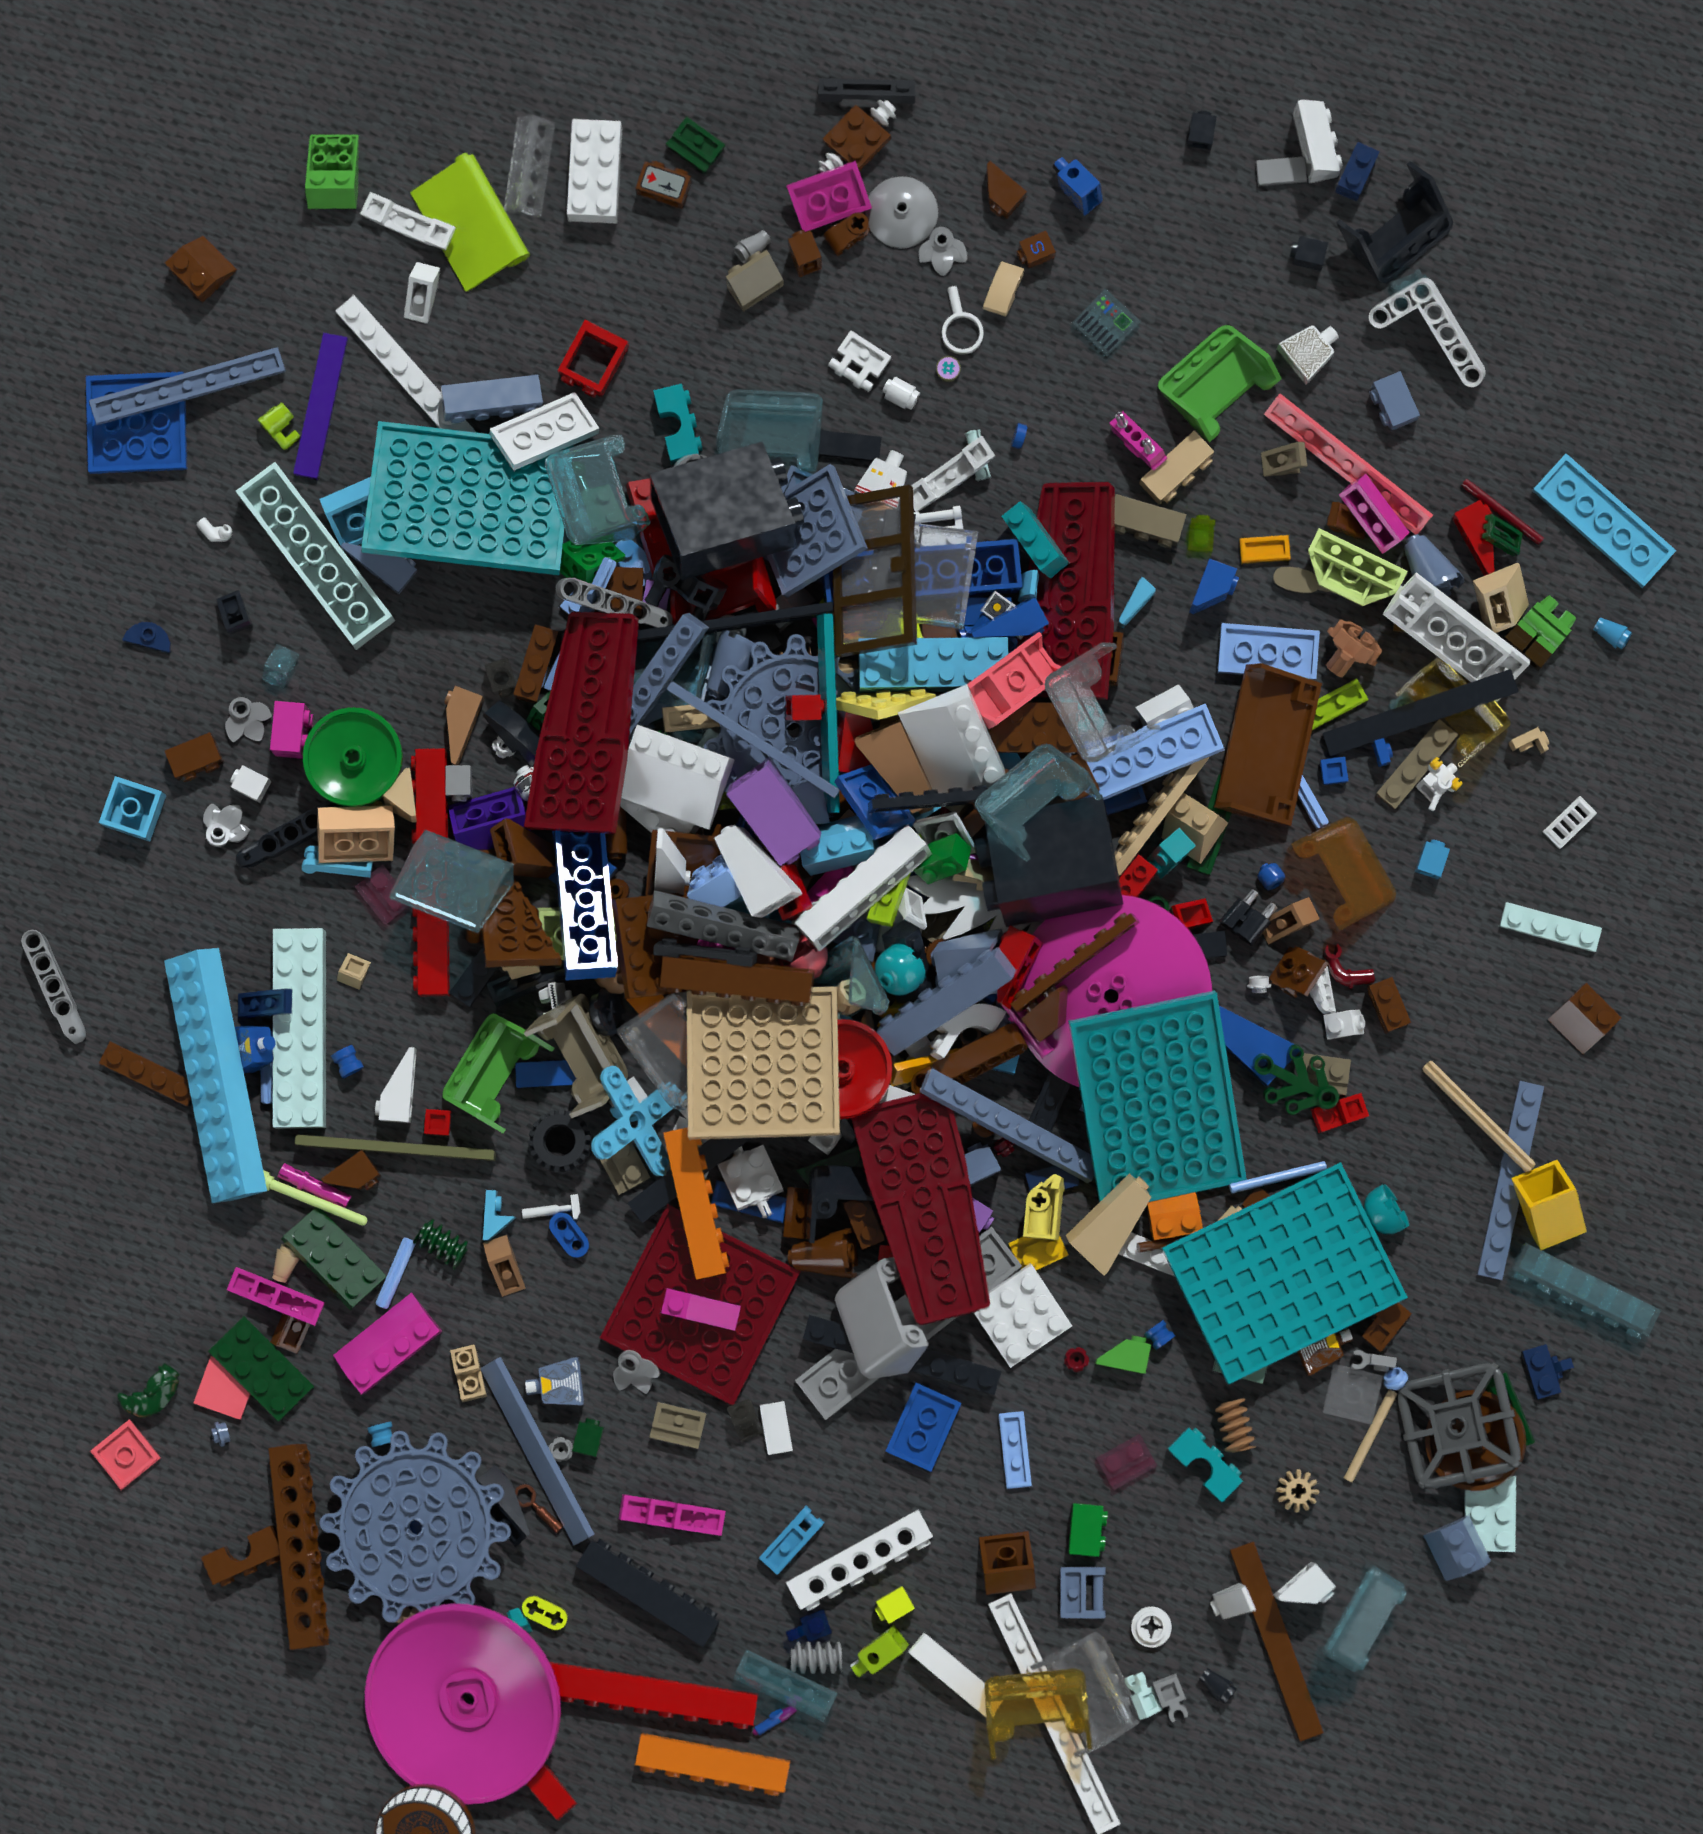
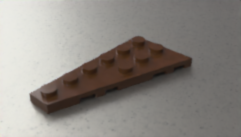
M475 850L486 967L561 965L562 958L560 954L556 953L553 948L552 940L544 932L542 923L528 898H525L519 882L515 881L513 875L501 874L496 851Z

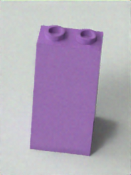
M770 756L729 785L728 797L780 866L785 862L787 865L793 863L800 857L799 852L805 848L809 851L820 843L818 839L821 838V831Z

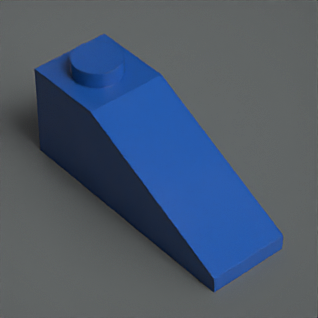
M1034 597L1023 601L969 631L967 635L969 638L1031 635L1032 637L1038 632H1044L1043 627L1049 624Z

